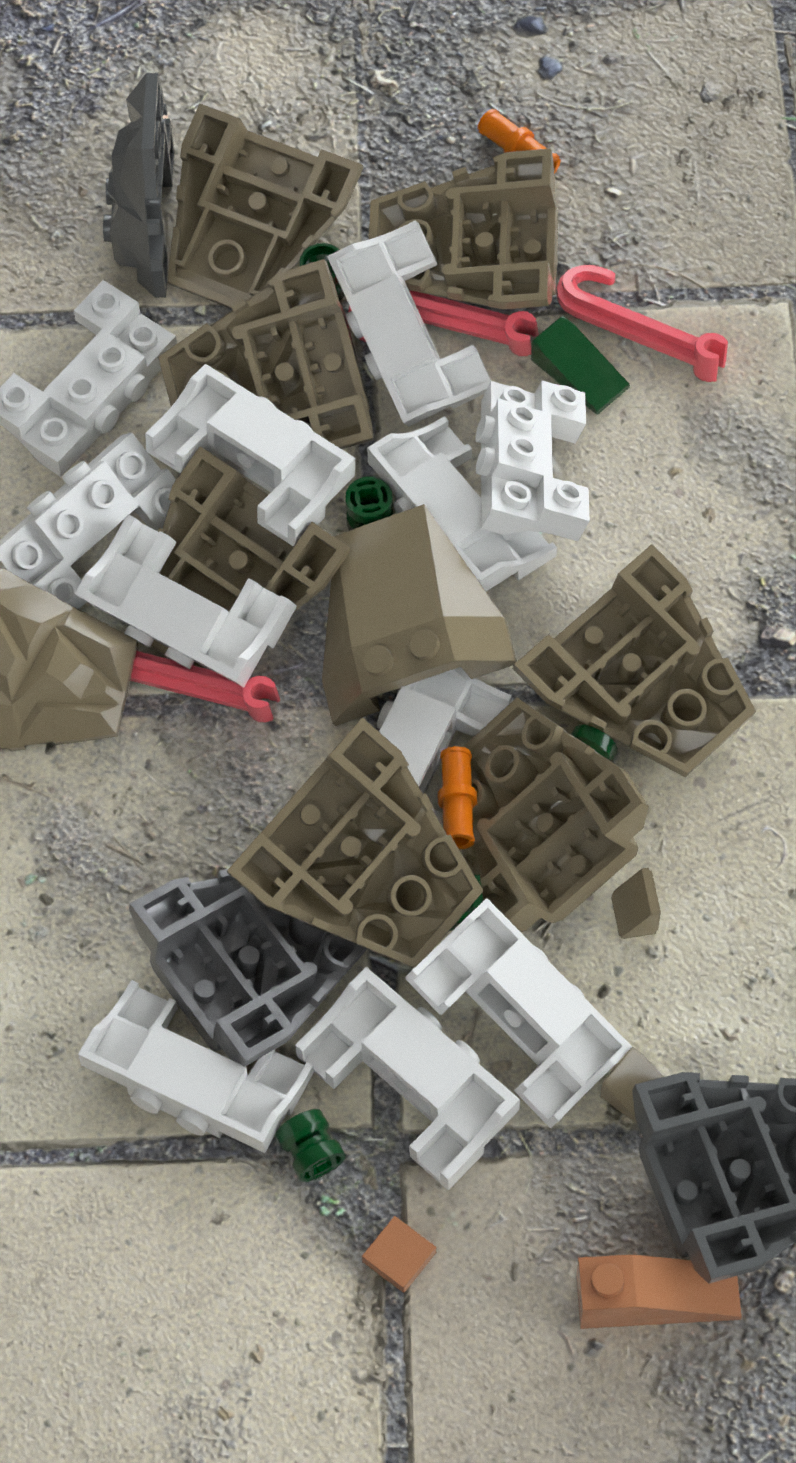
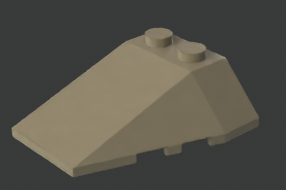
M199 104L181 145L180 185H177L176 200L178 201L176 226L173 227L167 283L232 309L231 306L242 298L248 300L268 286L269 283L267 281L279 272L293 269L300 261L303 251L309 246L314 245L346 209L364 168L363 165L321 149L317 157L248 131L240 118Z
M201 446L172 485L168 498L171 503L163 528L158 529V532L161 531L176 541L159 574L223 607L228 612H230L248 578L274 594L282 595L297 606L295 611L324 590L352 549L313 522L310 523L295 546L290 545L257 523V506L268 494L250 483L237 470ZM156 640L151 644L152 647L162 654H165L168 649L167 646ZM196 662L193 663L194 666L205 668Z
M425 504L335 536L352 550L332 577L330 586L322 683L332 724L338 726L379 712L381 710L377 698L378 695L461 667L471 679H475L513 666L517 662L506 619Z

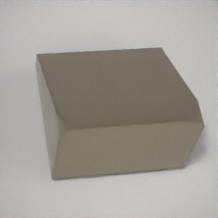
M643 868L612 893L611 900L619 936L623 939L656 934L659 928L661 910L653 873L649 868Z
M631 1047L603 1081L600 1097L637 1124L632 1093L634 1085L664 1076L642 1053Z

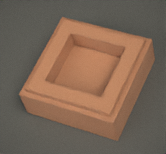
M394 1216L362 1255V1262L405 1293L437 1253V1247Z

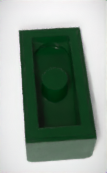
M565 316L558 318L532 342L531 361L560 385L584 392L585 406L596 415L630 387L628 381Z

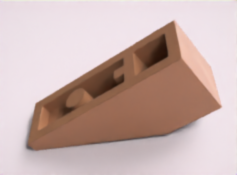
M633 1254L578 1258L576 1282L580 1329L741 1320L737 1276L708 1284L694 1270L691 1260Z

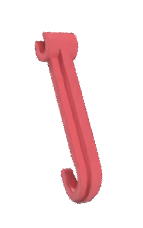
M581 265L571 268L560 277L557 285V299L565 312L580 320L693 365L694 374L702 381H717L718 366L721 368L725 367L728 341L722 335L706 333L696 337L579 289L577 284L583 281L613 285L615 283V273L606 268L595 265Z
M409 290L425 324L506 344L518 356L531 355L532 345L530 336L537 337L539 335L536 318L531 313L517 311L507 315ZM364 336L359 338L360 340L366 342Z
M136 651L130 681L248 711L252 719L258 722L266 723L274 719L269 703L260 700L265 698L275 702L280 701L275 683L266 676L258 675L251 677L245 687H242L212 670L194 665L188 669L171 659Z

